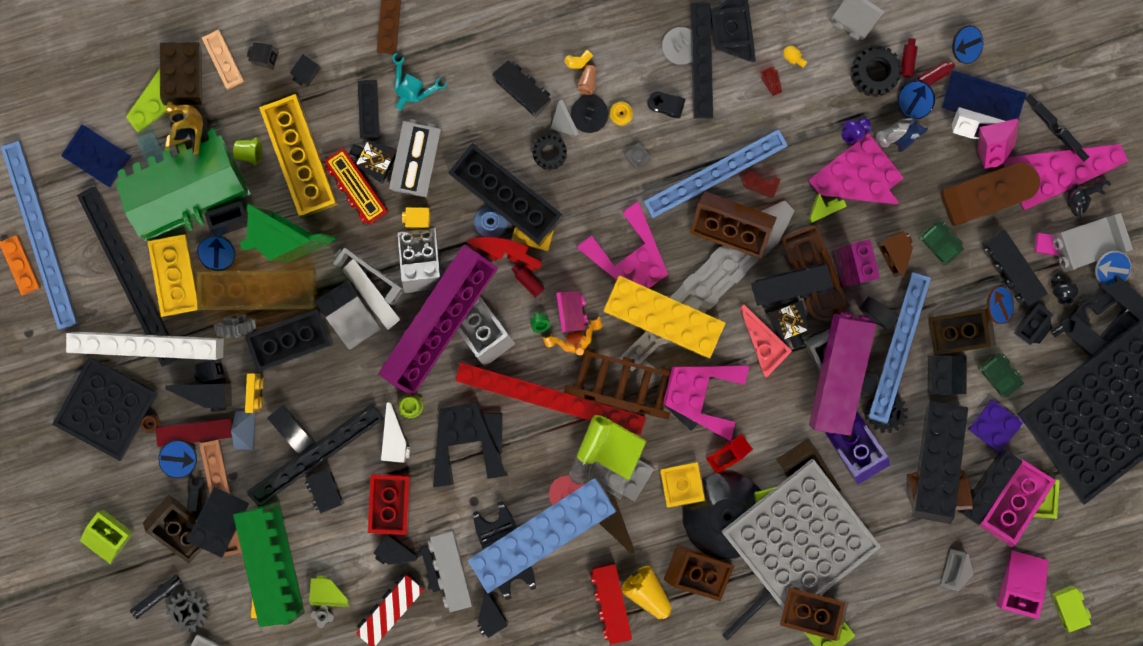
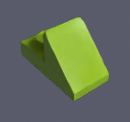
M818 194L808 218L809 224L847 207L845 201L835 199L828 202V207H826L821 195Z

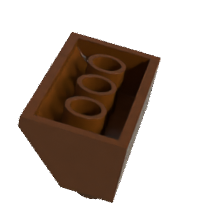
M704 191L698 203L690 233L762 259L777 217Z

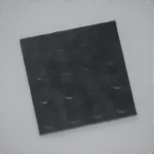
M89 357L52 425L118 461H122L141 426L142 419L147 415L158 393L100 361Z

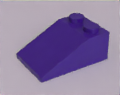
M857 412L851 436L825 432L857 485L890 466L887 454Z

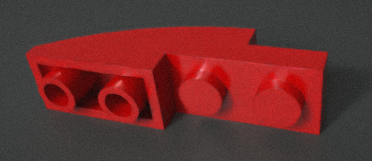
M478 237L468 239L467 241L470 249L478 253L482 250L488 253L486 257L496 262L498 259L502 260L504 255L507 254V259L516 263L520 260L525 263L524 267L535 271V269L540 270L543 262L527 255L529 247L518 242L494 237Z

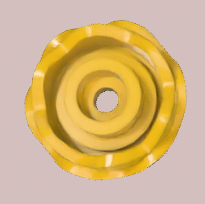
M617 102L610 108V119L619 126L626 125L633 118V109L626 102Z

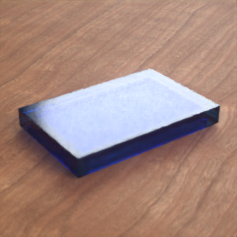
M83 124L61 155L110 188L118 177L117 172L123 169L131 158V155Z

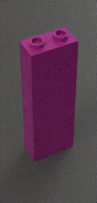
M871 239L851 243L832 250L841 287L880 279Z
M841 312L840 315H833L809 422L813 430L851 436L876 328V323L870 320L871 317L859 315V318L852 317V314Z

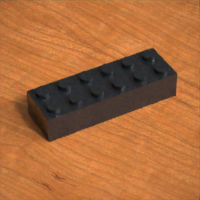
M473 143L448 172L453 179L539 247L564 218L562 213Z
M929 401L925 412L911 517L951 524L954 520L969 407Z

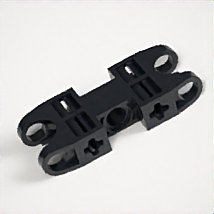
M503 501L497 503L500 511L498 512L499 518L495 522H487L483 517L481 518L479 511L473 512L475 530L482 549L517 529L513 516ZM530 566L498 587L506 600L512 598L510 584L515 579L525 581L526 584H529L531 590L536 589L533 567Z

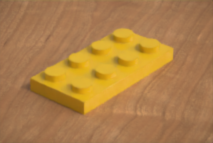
M187 235L147 241L161 317L200 310Z

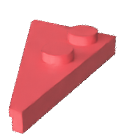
M743 304L740 310L763 375L767 378L792 350Z

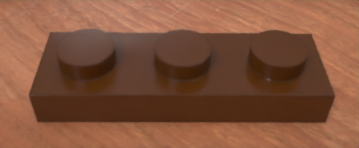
M381 0L377 53L393 55L397 53L401 0Z

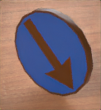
M1004 286L993 288L987 299L988 315L996 324L1007 323L1014 311L1013 296L1009 289Z

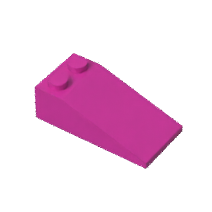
M580 291L557 293L562 333L585 330V326L588 325L587 314H583L582 307L586 306L584 295H580Z
M1023 459L1021 460L1023 461L979 524L980 528L1010 547L1016 545L1056 480Z

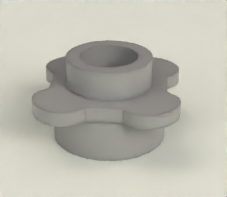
M321 606L319 610L311 613V617L316 620L319 628H323L327 622L334 620V615L330 613L328 606Z

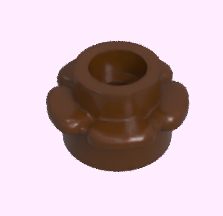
M153 414L146 415L141 421V428L147 433L155 432V429L160 426L158 417Z

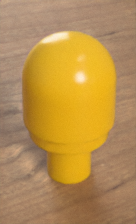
M790 45L784 48L783 57L791 64L795 65L797 63L804 68L808 63L802 58L803 54L796 47Z

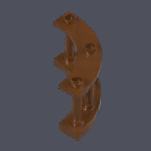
M589 347L584 350L576 384L574 383L573 387L565 385L564 393L669 420L671 412L664 411L662 405L672 369L662 367V370L635 364V359L623 357V360L604 356L594 353L595 349ZM591 356L602 359L595 389H592V392L584 390L585 386H583ZM610 361L623 364L618 388L613 397L603 395L604 391H602ZM631 367L644 370L638 397L634 403L624 401L625 397L623 396ZM652 372L662 374L655 404L652 407L645 406L646 402L644 401Z

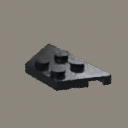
M726 0L711 10L715 50L754 63L756 62L748 0Z

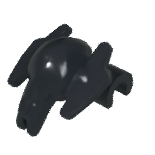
M1101 178L1095 185L1085 189L1078 188V184L1075 183L1068 195V206L1072 205L1074 216L1081 218V208L1082 213H1086L1090 205L1091 197L1089 195L1095 192L1105 194L1103 186L1105 184L1110 186L1111 183Z

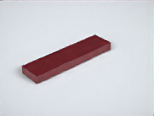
M233 418L156 428L157 447L165 446V444L176 440L194 443L232 438Z

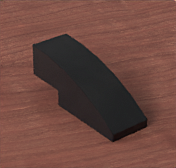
M285 405L267 417L298 454L316 443Z

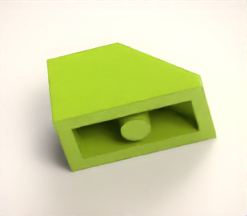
M317 576L316 579L311 578L309 603L311 605L350 606L348 599L328 577Z

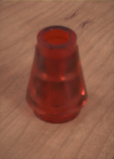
M774 66L760 72V78L772 96L783 92L778 70Z

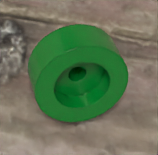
M539 312L535 313L530 321L531 328L536 333L548 330L551 325L548 316Z

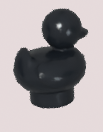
M1056 274L1050 281L1055 285L1053 288L1054 296L1058 298V303L1062 305L1072 304L1078 294L1077 285L1066 283L1065 275Z

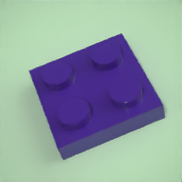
M991 399L968 430L997 453H1000L1023 423Z

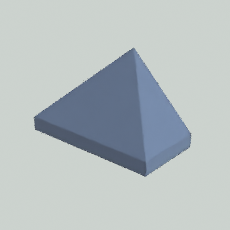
M235 412L231 429L234 449L254 450L255 413Z

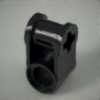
M653 92L647 100V105L652 111L680 119L686 99L662 92ZM655 98H659L658 102L660 103L658 106L654 105L655 102L652 101Z

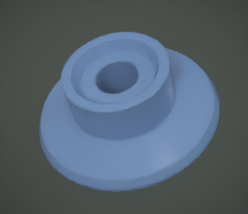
M487 205L480 208L474 217V227L482 237L498 238L506 231L508 221ZM493 218L494 224L488 225L487 220Z

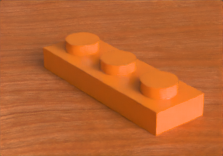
M19 235L1 241L0 247L21 295L24 296L40 289L41 286Z

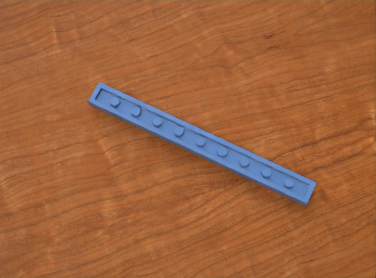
M17 141L1 146L57 328L61 330L78 324L22 143Z

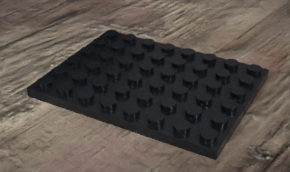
M1140 320L1017 413L1079 501L1084 505L1143 461V321Z

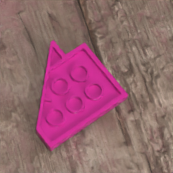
M868 133L809 179L808 182L817 194L821 196L897 205L899 202L889 189L904 177Z

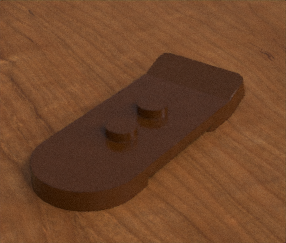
M1016 163L941 191V197L951 224L957 226L1031 199L1040 187V177L1031 165Z
M812 225L784 236L782 242L793 270L829 261L834 280V286L831 288V291L819 294V291L812 292V296L804 299L813 317L820 321H832L834 314L840 315L841 312H844L846 298L819 227Z

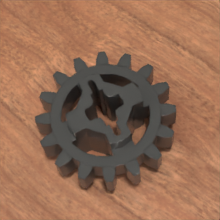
M232 314L222 318L223 321L214 323L215 334L217 336H225L226 338H240L243 335L249 334L253 329H257L256 318L246 316L245 314Z
M189 590L185 591L184 595L179 592L177 597L171 598L173 603L167 604L170 610L166 614L171 616L167 621H173L172 628L178 626V632L185 629L186 633H189L191 628L195 632L198 630L197 625L199 627L204 626L202 620L206 621L208 619L205 613H208L209 609L204 608L208 603H202L203 596L196 597L197 592H193L191 595ZM188 599L186 604H178L181 600ZM189 607V613L191 614L187 616V612L184 610ZM190 619L197 620L193 624H187Z

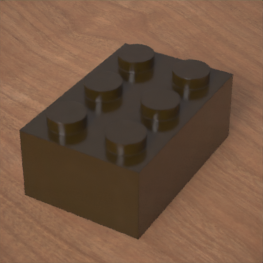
M199 42L160 43V99L163 106L167 105L168 102H172V105H202V49Z

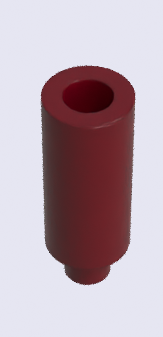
M909 38L908 44L904 45L901 77H913L918 46H915L916 39Z
M952 60L948 63L944 61L918 76L917 80L930 86L949 75L951 69L955 68V64Z
M516 264L511 269L516 274L514 277L534 298L545 290L524 267L521 269Z

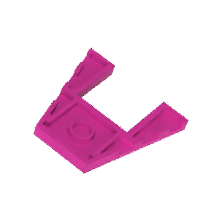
M636 202L622 214L645 243L643 246L616 266L613 265L593 236H590L578 245L577 249L617 280L618 276H621L649 289L668 275L641 206L639 202Z
M749 366L672 367L663 405L731 441L736 422L701 414L710 376L745 385Z

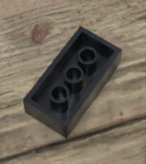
M828 261L757 279L751 285L756 305H762V308L773 306L776 301L787 303L793 301V297L800 296V299L812 296V292L819 291V294L830 292L834 286V280Z
M315 309L245 335L258 372L334 345L320 309Z

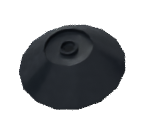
M734 472L715 473L702 479L706 501L683 506V526L690 541L702 553L717 559H736L740 557V554L721 531L755 505L754 493L762 490L750 478ZM727 513L731 515L729 520L724 519V515Z

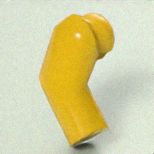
M585 50L580 57L566 56L564 63L571 69H581L593 55L588 50Z

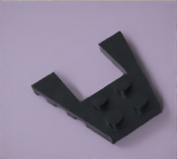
M479 403L440 409L433 488L454 484L448 446L482 441L487 479L508 476L507 471L503 467L501 456L494 445L493 437L486 426L487 423Z

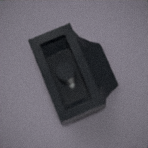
M1036 303L1018 324L1013 334L1028 345L1032 343L1040 344L1052 328L1051 318L1054 314L1041 304Z

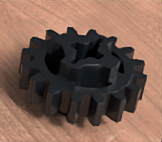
M899 395L895 397L888 420L889 425H882L879 421L872 419L869 420L868 424H875L874 430L880 427L881 433H884L886 429L888 433H892V428L898 431L899 424L905 425L902 419L908 418V416L904 415L908 408H903L906 402H899ZM899 411V416L896 420V412Z

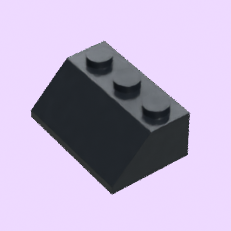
M507 61L492 74L493 80L531 115L537 118L550 104L551 98L549 96L551 94L543 87L539 89L535 85V79L529 74L525 76L521 72L522 68L516 62L511 63Z

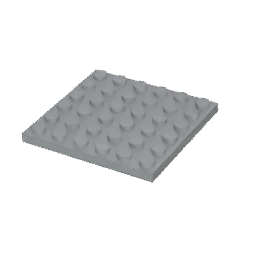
M813 459L721 531L783 610L789 587L822 595L881 548Z

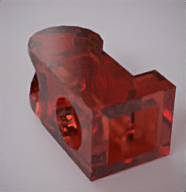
M750 171L744 175L742 183L745 188L773 198L781 179L773 177L770 181L760 177L756 172Z

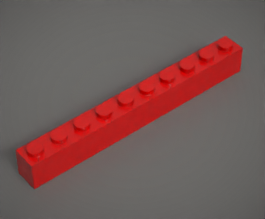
M462 362L460 363L455 380L456 382L590 421L594 415H601L638 435H641L646 419L644 415Z

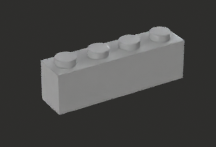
M454 530L432 535L428 545L430 552L435 554L436 559L433 560L435 571L439 570L441 578H438L440 589H444L445 597H443L445 608H449V612L472 607L473 601Z

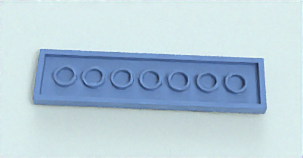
M594 478L467 561L486 592L489 593L609 517L617 510L597 478Z

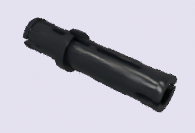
M175 574L166 583L157 586V590L130 609L131 614L134 612L132 616L135 619H139L140 616L162 599L168 598L171 592L183 584L182 580L178 581L181 578Z

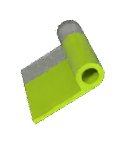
M594 415L571 467L569 477L577 484L597 478L604 490L621 499L647 441L606 417Z

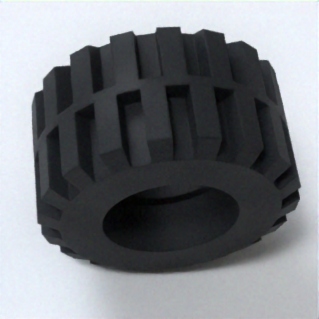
M872 46L857 56L851 67V80L854 79L853 85L855 87L858 86L859 92H865L866 96L873 95V97L885 95L896 87L902 76L900 75L902 67H900L901 60L896 58L898 55L891 53L892 49H884V46ZM877 61L885 67L886 78L882 82L873 81L868 77L866 66L869 62Z

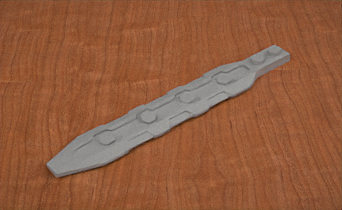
M785 200L761 211L777 217L763 257L779 243L795 211ZM726 246L719 247L710 256V259L694 274L692 273L683 282V285L669 298L705 313L719 301V298L734 283H738L746 275V272L759 258ZM646 331L619 359L623 360V357L635 359L634 363L640 365L659 345L670 343V341ZM631 367V368H630L631 372H632L634 369H636V368H635V367Z

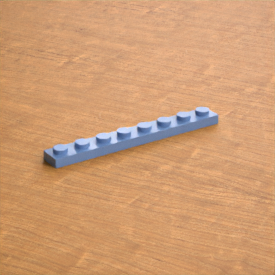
M778 129L645 200L644 204L653 219L786 148L788 145Z
M913 272L911 274L868 416L869 419L885 424L888 423L931 280L930 277Z

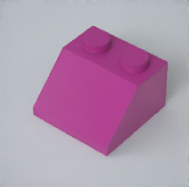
M1018 118L980 127L977 152L984 169L1004 164L1016 145Z

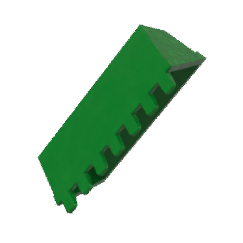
M214 129L207 132L210 140L202 143V140L200 141L198 154L193 155V148L187 150L186 144L182 142L177 145L179 150L177 155L172 156L170 150H164L162 152L164 160L157 163L153 155L147 158L149 167L143 170L141 164L137 162L132 165L134 174L127 176L124 169L117 172L119 180L115 184L119 191L124 212L138 236L144 238L145 241L155 239L184 225L190 231L193 229V221L196 220L200 226L204 224L203 217L206 212L233 204L252 195L222 135L217 136Z
M247 204V237L241 241L240 246L246 251L257 249L269 261L292 263L339 239L338 237L325 234L313 235L272 210Z
M280 501L233 514L259 627L291 624L303 615L305 610Z

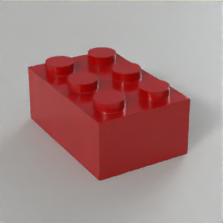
M381 473L370 475L368 533L408 534L411 475Z

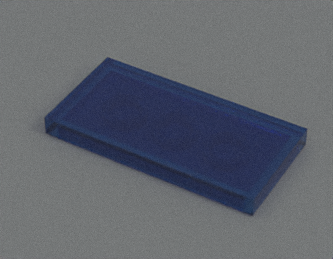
M952 71L941 108L957 112L960 107L1004 121L1017 118L1019 120L1027 93Z

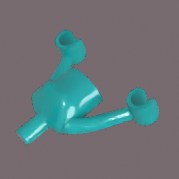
M398 53L393 55L392 59L396 64L394 90L400 97L395 108L402 111L406 102H420L436 90L447 88V81L444 86L440 87L438 83L441 78H438L435 85L419 94L424 83L409 74H406L401 83L402 64L405 58L402 57L400 62H396L395 59Z

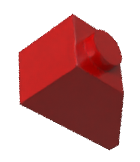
M740 434L708 456L706 460L718 474L741 461L753 448L745 437Z

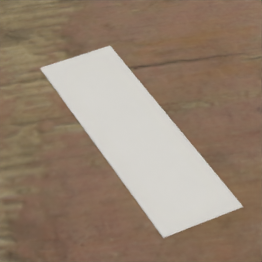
M352 259L342 271L387 330H389L400 320L399 317L384 300L383 296L357 262Z

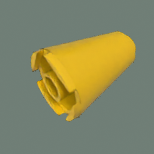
M650 566L639 568L636 570L638 572L636 576L630 575L621 587L622 593L657 619L667 618L671 614L672 606L654 570Z

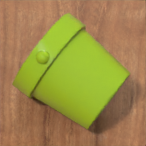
M255 137L253 140L235 141L233 148L234 158L240 161L251 162L256 166L262 158L261 140Z
M411 394L404 395L399 401V414L407 418L419 416L424 408L423 398L416 394L414 396Z

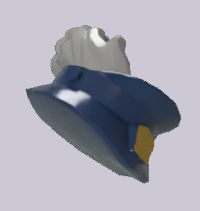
M914 115L913 118L899 120L890 128L879 131L876 138L883 147H888L890 144L895 143L898 146V153H900L927 132L928 128L924 124H917L916 116Z

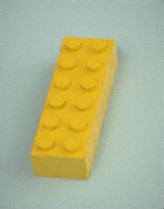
M294 94L259 107L298 215L304 218L338 205L299 97Z
M618 276L603 309L604 313L706 358H711L725 326L723 321L621 276Z

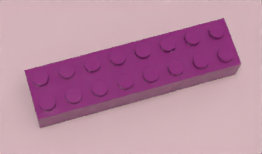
M463 245L419 313L414 317L409 328L404 332L403 337L393 349L387 361L382 365L378 375L397 388L414 396L498 270V267Z

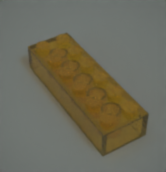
M315 270L197 271V310L317 309L315 302L317 301V271Z

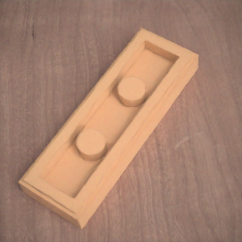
M218 29L202 37L226 89L229 90L245 82L220 30Z

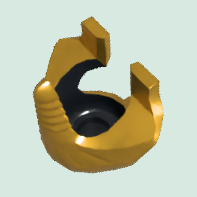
M168 102L166 113L170 115V119L174 124L170 130V135L166 138L164 150L168 151L170 145L173 146L192 140L193 155L198 154L203 128V119L200 112L190 105L176 106L172 105V102Z

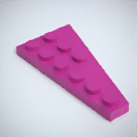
M1121 144L1083 148L1090 156L1085 162L1077 154L1066 150L1008 157L1004 164H1002V167L1004 168L1016 163H1026L1038 172L1040 187L1031 199L1020 203L1024 211L1073 188L1075 183L1078 185L1128 162Z

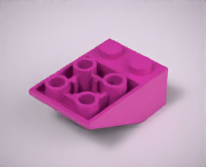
M1011 550L996 606L1004 610L1039 619L1044 602L1049 561Z

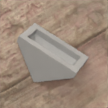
M560 100L550 129L577 138L579 133L563 100Z
M950 549L941 586L959 591L974 574L969 554Z

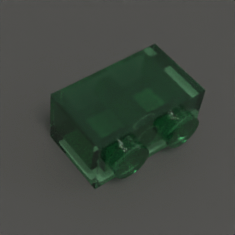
M936 221L918 238L944 266L955 259L964 248L962 247V241L957 236L953 237L949 232L950 228L944 222Z
M994 354L980 365L978 370L1001 398H1007L1024 384L1021 380L1022 376L1016 369L1013 370L1009 366L1010 361L1005 355Z

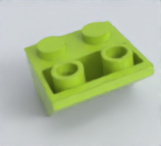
M105 510L97 512L87 525L80 542L111 564L134 532Z

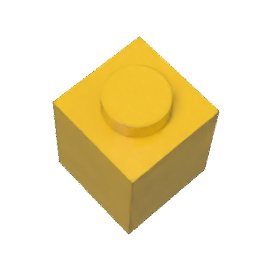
M406 207V212H402V223H405L406 228H430V209Z

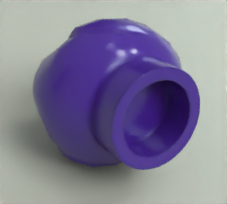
M861 118L858 122L848 120L843 123L842 139L849 144H853L855 141L864 138L865 131H871L872 129L870 120Z

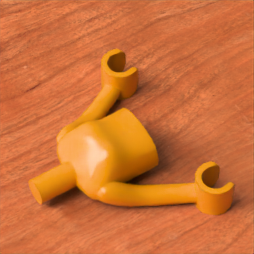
M600 316L596 320H589L590 325L586 330V337L584 332L574 331L565 336V344L563 340L555 338L552 333L547 338L542 337L545 346L552 347L558 344L566 352L569 351L582 355L588 344L591 343L593 330H599L603 327Z

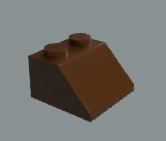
M904 231L898 232L877 243L894 277L905 274L913 249L911 245L913 243L912 238L908 233L905 234Z

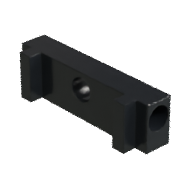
M429 545L422 546L418 556H423L431 583L427 586L428 590L432 589L433 593L441 591Z

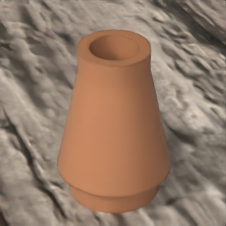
M586 65L577 84L578 92L592 95L593 91H595L597 70L595 66Z

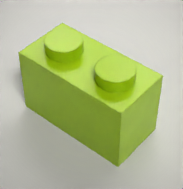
M1069 586L1051 593L1064 630L1070 633L1091 625L1089 620L1091 614L1088 608L1084 607L1082 602L1084 596L1080 589Z

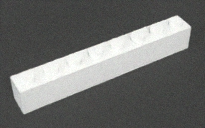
M96 332L66 333V353L208 360L223 358L224 338Z

